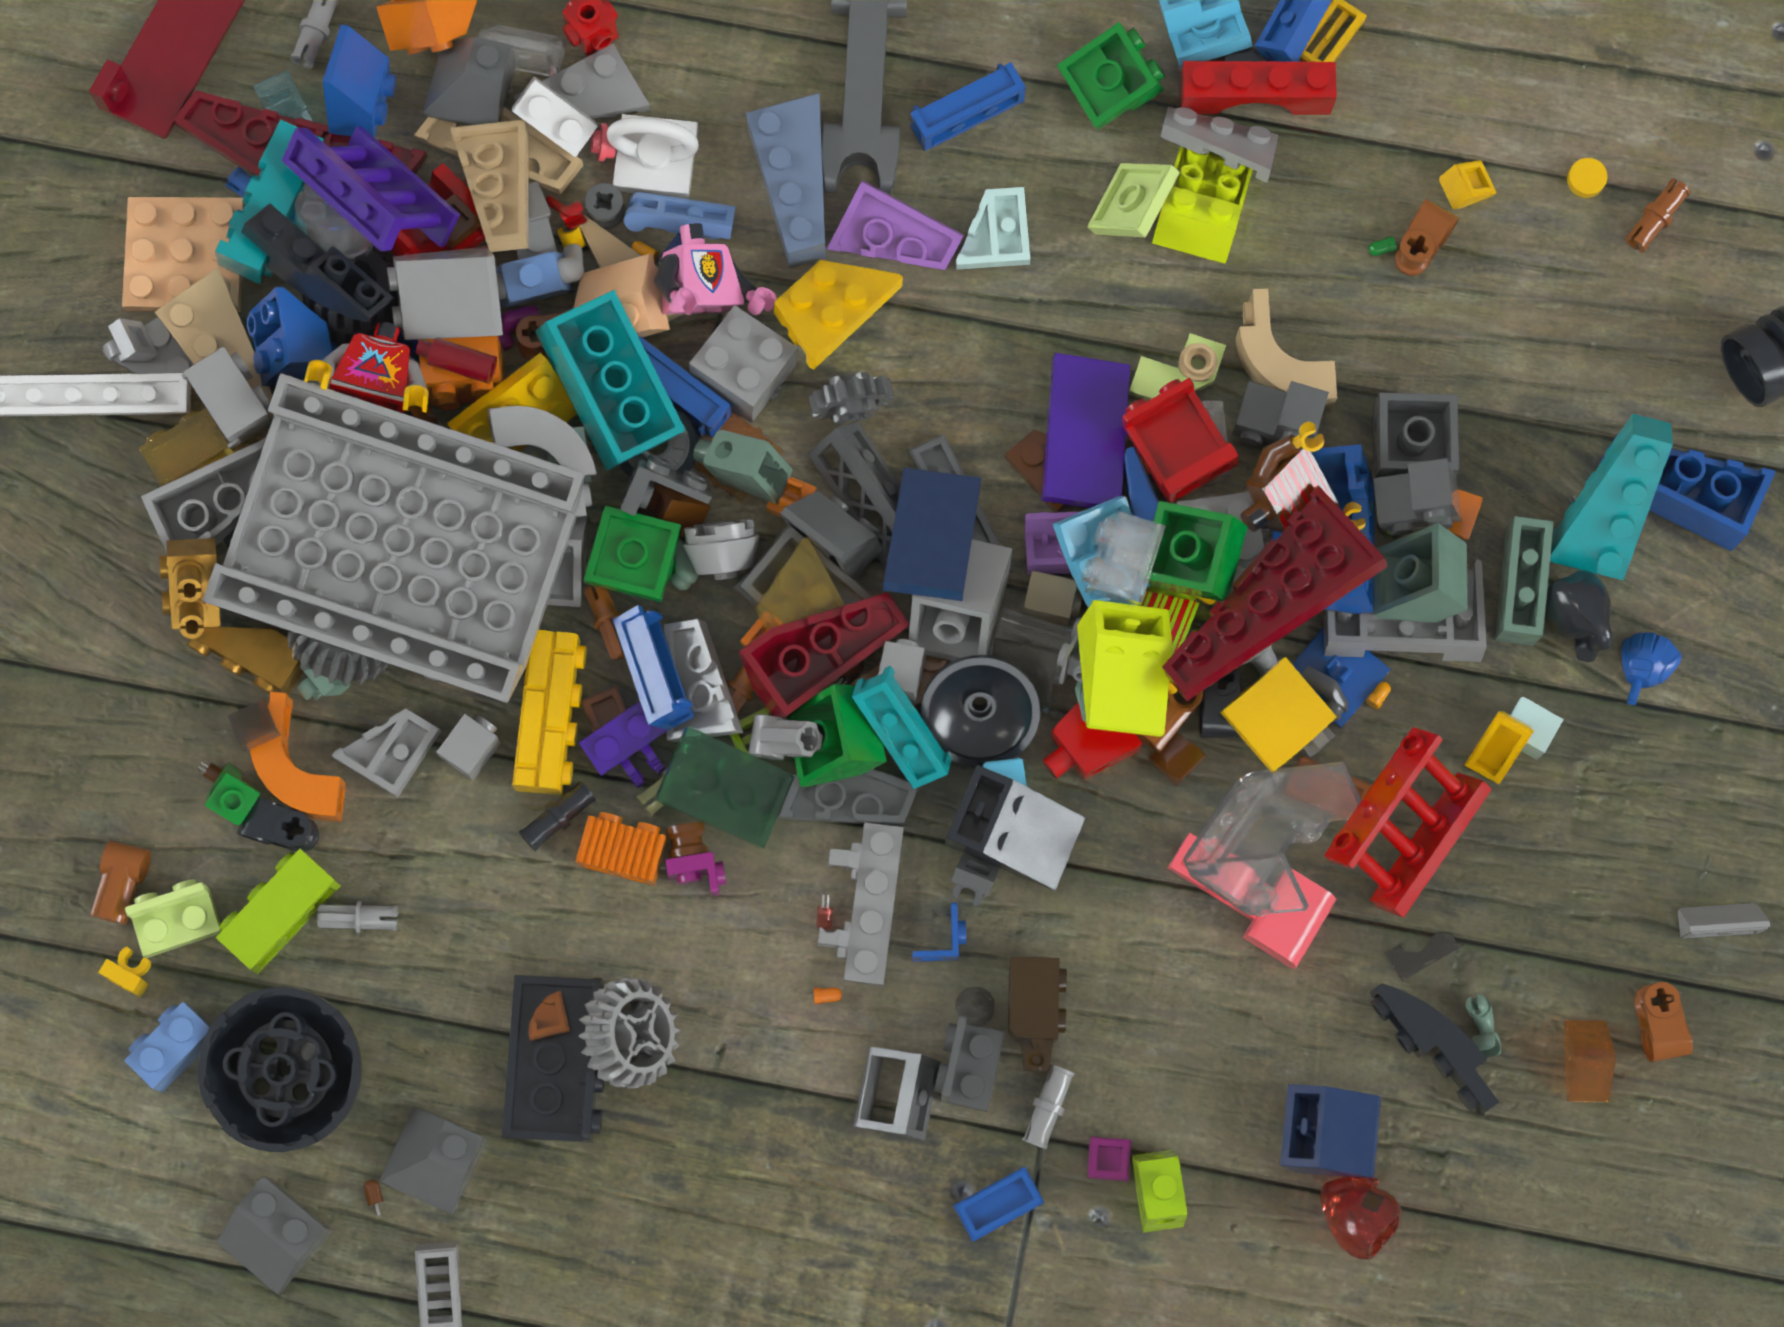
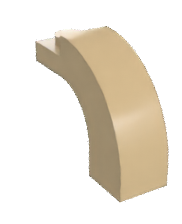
M1253 289L1249 301L1243 303V324L1250 326L1239 327L1235 338L1238 355L1246 373L1254 383L1284 392L1287 391L1291 381L1328 391L1329 394L1324 409H1332L1337 400L1335 361H1301L1286 354L1277 345L1272 335L1268 289Z

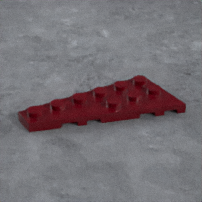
M197 90L194 91L173 119L176 126L238 167L243 168L252 176H259L261 171L258 168L259 162L280 119L299 128H308L314 135L323 138L324 144L328 147L348 146L351 139L350 136L329 133L328 125L298 117L297 119L279 115L276 111L265 108L263 110L241 105L240 102ZM378 140L414 174H416L428 157L426 151L415 148L409 150L394 146L392 142ZM312 189L303 209L361 247L366 238Z
M1319 485L1310 493L1311 500L1302 511L1296 510L1287 520L1289 526L1278 539L1270 540L1233 583L1234 590L1224 602L1218 601L1209 611L1211 617L1199 631H1192L1162 666L1165 675L1186 701L1388 567L1385 557Z

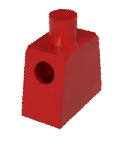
M1077 703L1051 731L1050 738L1058 748L1045 757L1042 763L1055 779L1073 767L1081 778L1085 780L1136 754L1143 743L1133 733L1087 728L1086 723L1082 720L1079 703Z

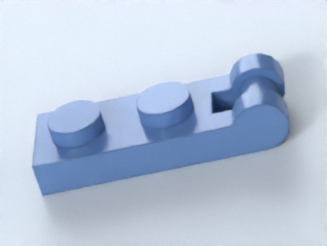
M635 192L629 197L624 224L629 230L634 232L641 231L645 227H651L677 234L680 233V227L683 225L701 223L704 237L708 239H730L736 206Z

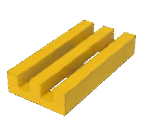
M1332 0L1299 59L1304 62H1322L1318 58L1347 19L1352 16L1355 18L1323 61L1335 62L1364 23L1367 15L1345 0ZM1337 8L1343 10L1312 54L1307 52V48Z

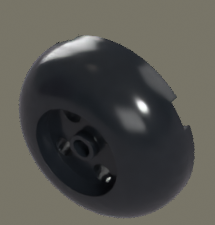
M274 987L261 989L243 996L215 1019L204 1038L198 1061L200 1092L206 1108H209L214 1118L221 1125V1129L236 1141L245 1146L268 1152H288L302 1149L330 1135L350 1113L357 1099L362 1081L361 1050L357 1037L347 1019L335 1006L324 998L296 988ZM266 1037H272L277 1043L276 1051L270 1055L265 1054L261 1049V1043ZM308 1042L312 1043L316 1048V1055L312 1060H305L301 1056V1047ZM287 1061V1065L291 1066V1072L284 1076L281 1073L280 1067L283 1062ZM261 1077H264L270 1083V1090L265 1095L258 1094L255 1089V1082ZM300 1083L306 1084L309 1091V1097L305 1101L298 1100L294 1095L295 1087Z

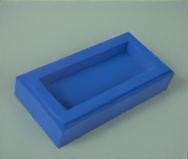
M1023 1167L956 1203L953 1207L970 1239L974 1242L1040 1206L1044 1201L1026 1167Z

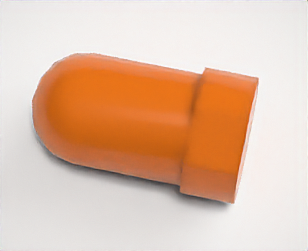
M836 987L813 988L814 1004L837 1002L842 998V991Z

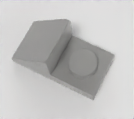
M538 182L528 184V248L515 250L518 260L549 252H557L548 219L551 216V212Z

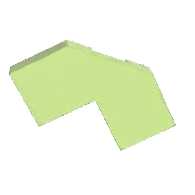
M1190 333L1185 347L1194 343L1205 344L1213 349L1218 360L1216 371L1211 378L1202 382L1192 381L1194 383V391H1200L1214 383L1226 345ZM1141 356L1128 395L1139 399L1145 398L1146 401H1149L1159 395V390L1167 383L1175 379H1179L1182 382L1187 378L1182 375L1179 366L1176 368ZM1195 358L1191 360V365L1195 369H1201L1205 366L1201 359Z

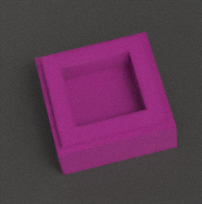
M1090 1137L1087 1178L1128 1182L1131 1140Z

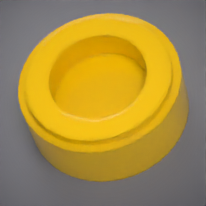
M1582 158L1576 161L1567 175V184L1570 190L1582 198H1591L1598 195L1607 182L1606 168L1600 161L1594 158Z

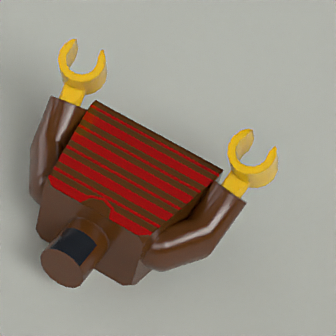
M1303 423L1299 428L1298 436L1291 434L1266 446L1262 450L1253 470V475L1246 483V488L1254 504L1240 514L1243 523L1248 526L1250 531L1256 532L1266 524L1270 529L1283 533L1289 526L1287 520L1296 510L1302 511L1311 500L1310 493L1317 485L1340 507L1311 453L1320 450L1324 445L1323 434H1318L1314 438H1307L1308 435L1316 432L1314 423ZM1350 502L1343 508V512L1347 517L1352 513L1362 511L1361 505L1356 502ZM1365 518L1351 520L1359 530L1363 529L1366 524Z

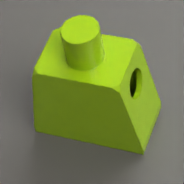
M1172 1150L1131 1155L1143 1233L1184 1227L1187 1218V1207L1178 1155Z

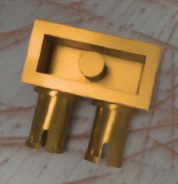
M215 538L166 540L167 555H159L160 579H169V591H161L163 615H171L172 629H180L184 637L190 639L198 638L203 634L204 627L220 626L219 607L202 601L215 563L217 564Z

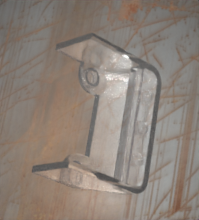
M1344 761L1281 768L1272 773L1270 770L1256 771L1241 777L1230 789L1185 854L1183 862L1190 876L1247 915L1264 916L1271 913L1306 911L1309 905L1284 853L1291 843L1301 842L1309 844L1317 841L1330 822L1348 820L1362 801Z

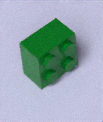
M1159 501L1139 578L1158 589L1224 602L1230 595L1248 526L1230 514Z

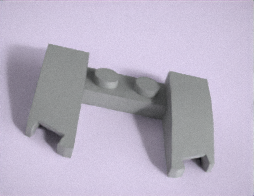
M1477 559L1472 570L1467 568L1468 610L1435 623L1379 619L1374 615V610L1372 613L1363 614L1324 610V656L1364 657L1366 650L1442 653V661L1481 662L1487 648L1482 561Z

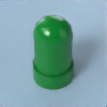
M1393 236L1373 242L1368 247V251L1372 256H1379L1397 250Z

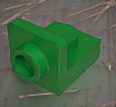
M228 762L207 793L204 806L233 824L240 825L259 798L260 792L242 781V770Z

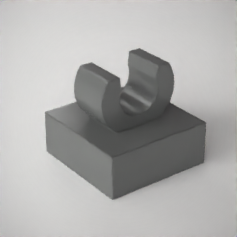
M962 854L951 880L956 883L953 889V897L958 899L962 889L967 887L975 892L972 905L978 906L984 895L989 896L1000 868Z

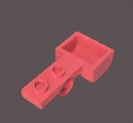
M1191 833L1187 834L1167 867L1250 919L1252 922L1242 938L1291 969L1297 968L1337 900L1329 891L1289 867L1281 871L1273 885L1257 875V872L1247 863L1234 856L1223 854Z

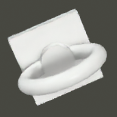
M622 114V119L611 124L607 130L609 143L617 149L613 185L620 192H645L689 199L694 157L699 146L697 140L698 122Z

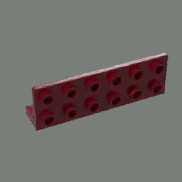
M158 0L122 64L119 65L107 59L92 84L89 93L98 108L151 134L166 139L175 125L173 119L191 97L245 0Z

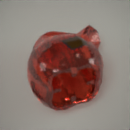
M1344 1176L1328 1181L1322 1186L1320 1192L1322 1209L1332 1235L1340 1248L1354 1258L1369 1261L1380 1252L1398 1230L1401 1224V1207L1393 1195L1377 1188L1379 1182L1375 1176L1374 1178Z

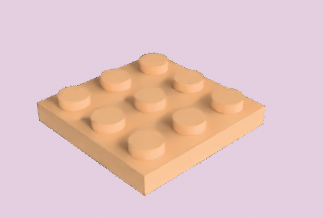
M128 197L122 297L123 309L125 311L155 312L219 267L236 310L241 312L242 276L218 266L215 250L220 240L228 243L229 239L226 238L229 229L228 225L235 210H243L245 206L242 203L243 198Z

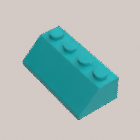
M615 290L545 322L535 331L606 471L686 431Z

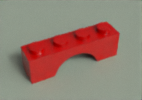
M1183 61L1179 76V108H1189L1197 114H1218L1227 108L1237 105L1266 103L1282 106L1293 115H1331L1337 99L1336 62Z

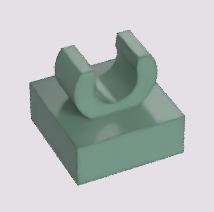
M308 669L303 670L308 677L298 685L297 689L306 700H309L312 696L314 699H318L322 695H341L351 686V683L349 682L345 686L341 680H334L329 684L327 677L321 675L314 678L313 670Z

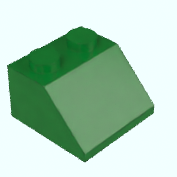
M834 684L819 692L786 716L788 720L817 723L819 733L823 735L821 749L816 750L812 757L794 756L800 787H809L859 776L887 762L882 741L852 698L855 685Z

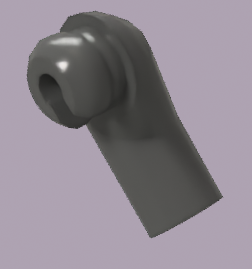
M1308 666L1302 673V677L1316 692L1322 694L1326 700V705L1337 716L1333 721L1340 720L1342 713H1347L1348 701L1339 683L1321 671Z

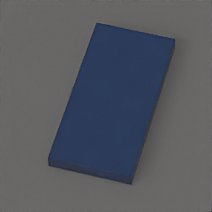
M904 468L884 576L883 591L963 601L981 478Z

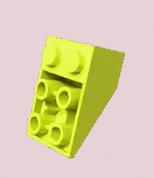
M1180 146L1174 165L1180 173L1162 206L1152 244L1226 264L1253 169L1240 164V167L1236 170L1224 165L1225 159L1216 153L1198 154Z
M1093 600L1077 624L1087 728L1163 737L1165 734L1169 679L1165 675L1162 666L1172 654L1169 610Z

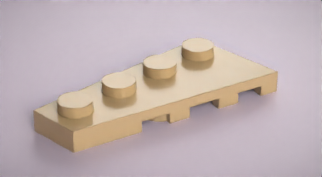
M504 107L500 122L523 120ZM428 117L414 134V137L418 142L459 157L450 128L466 125ZM527 123L528 183L538 182L541 188L561 195L583 167V161L577 156L571 155Z
M515 120L450 128L490 252L528 248V126L526 121Z
M219 267L155 311L158 318L193 364L198 363L223 346L229 355L237 352L253 378L247 381L251 389L259 385L269 402H271L273 395L269 386H262L260 374L255 371V352ZM269 413L268 415L273 420L274 415Z

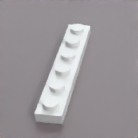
M184 373L0 376V416L191 414V383L188 379L182 378Z

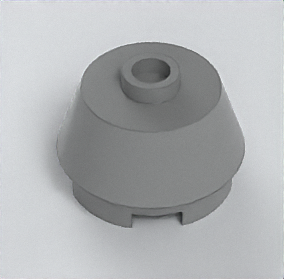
M740 519V523L716 521L694 525V528H684L685 543L682 546L696 574H714V580L738 577L737 571L753 567L760 536L755 531L754 519Z

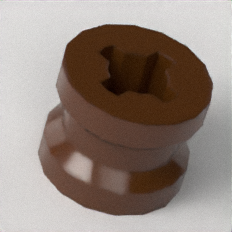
M683 823L665 829L666 837L671 841L672 845L669 851V859L708 853V847L703 844L702 839L705 833L704 823Z

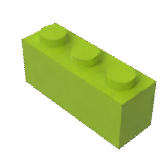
M301 849L295 854L293 852L286 854L276 865L275 870L277 873L267 884L264 881L259 883L247 897L250 902L239 913L234 911L229 914L219 926L221 932L216 936V939L257 975L317 912L319 905L325 904L341 887Z

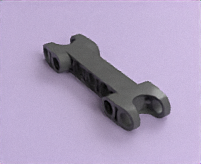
M831 0V14L849 15L843 123L824 122L822 166L825 193H837V187L845 170L851 166L863 165L874 171L878 179L879 188L892 195L898 169L900 126L881 125L888 17L906 18L907 0Z

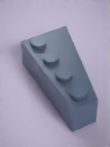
M820 93L746 113L747 130L789 268L826 258Z

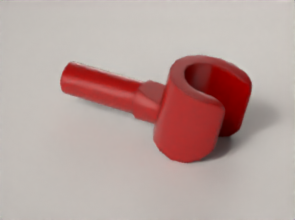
M552 196L545 198L548 206L561 215L568 230L587 222L582 213L583 207L579 201L566 206Z

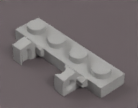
M864 822L862 844L852 843L851 851L830 849L828 867H845L846 870L852 871L851 880H857L851 922L845 921L844 931L839 929L835 932L826 931L820 927L818 935V946L838 949L837 958L846 959L844 982L884 986L904 827Z

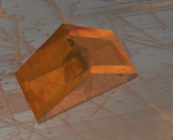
M1565 1020L1567 1102H1609L1616 1054L1606 1021Z

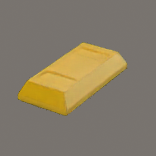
M1498 711L1464 766L1500 784L1534 730L1530 725L1508 713Z

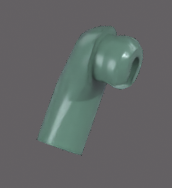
M680 538L674 555L675 573L671 577V582L677 589L687 590L691 584L697 581L699 575L696 574L682 546L685 542Z

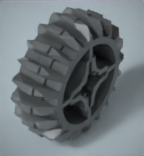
M288 630V648L292 649V659L301 662V670L312 669L314 678L321 675L327 677L329 684L334 680H341L347 686L353 680L357 684L362 685L366 679L375 680L377 675L384 673L385 668L389 665V663Z

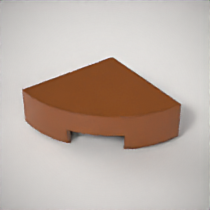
M561 991L547 996L536 1008L529 1023V1038L531 1041L570 1032Z

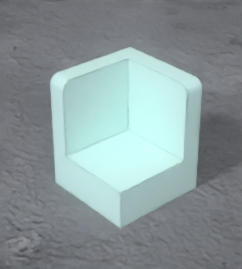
M1521 697L1510 714L1530 725L1534 730L1521 752L1535 760H1538L1546 752L1564 720L1525 697Z

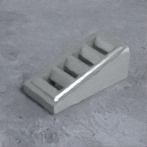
M458 1242L418 1244L415 1249L420 1327H462ZM448 1257L449 1263L426 1265V1259ZM428 1275H450V1280L427 1282ZM451 1291V1297L428 1299V1293ZM452 1307V1315L429 1316V1309Z

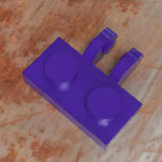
M640 701L578 742L601 776L620 763L637 788L645 784L643 776L637 768L633 767L628 757L638 750H642L648 764L658 775L666 770L649 746V743L667 730L648 725Z

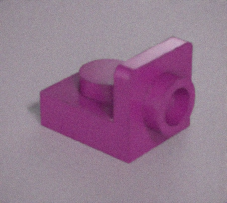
M713 852L665 859L669 880L677 879L678 885L700 882L701 875L708 874L712 897L720 896L719 886L726 885L723 861L715 862Z

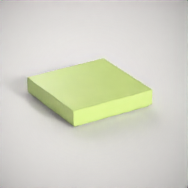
M1121 163L1087 228L1095 235L1146 238L1180 172L1172 165Z

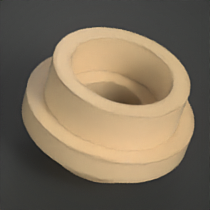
M1194 343L1185 347L1178 361L1182 375L1185 378H1191L1194 382H1202L1211 378L1218 364L1217 356L1213 349L1202 343ZM1195 358L1201 359L1205 366L1201 369H1195L1191 365V360Z

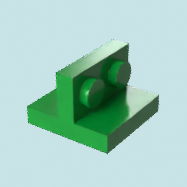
M605 505L584 576V582L589 585L661 603L667 581L671 582V577L675 573L674 555L682 530L681 524L637 513L633 516L620 509Z

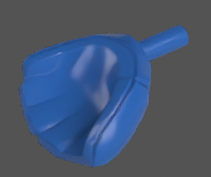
M1640 632L1622 641L1621 657L1623 672L1627 682L1631 684L1627 703L1636 705L1641 688H1651L1662 684L1680 664L1682 659L1681 653L1669 639L1652 632Z

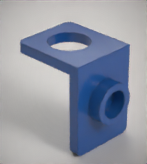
M951 902L950 906L952 950L912 951V962L958 961L959 944H966V921L958 920L957 902Z

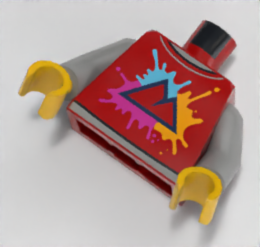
M380 322L376 325L374 336L361 333L355 334L350 344L340 345L323 360H312L309 362L304 382L308 383L310 380L319 381L321 383L320 389L327 390L329 380H331L330 390L403 414L405 410L408 411L409 406H419L422 408V412H427L429 392L419 364L409 359L410 347L397 343L400 331L394 324Z

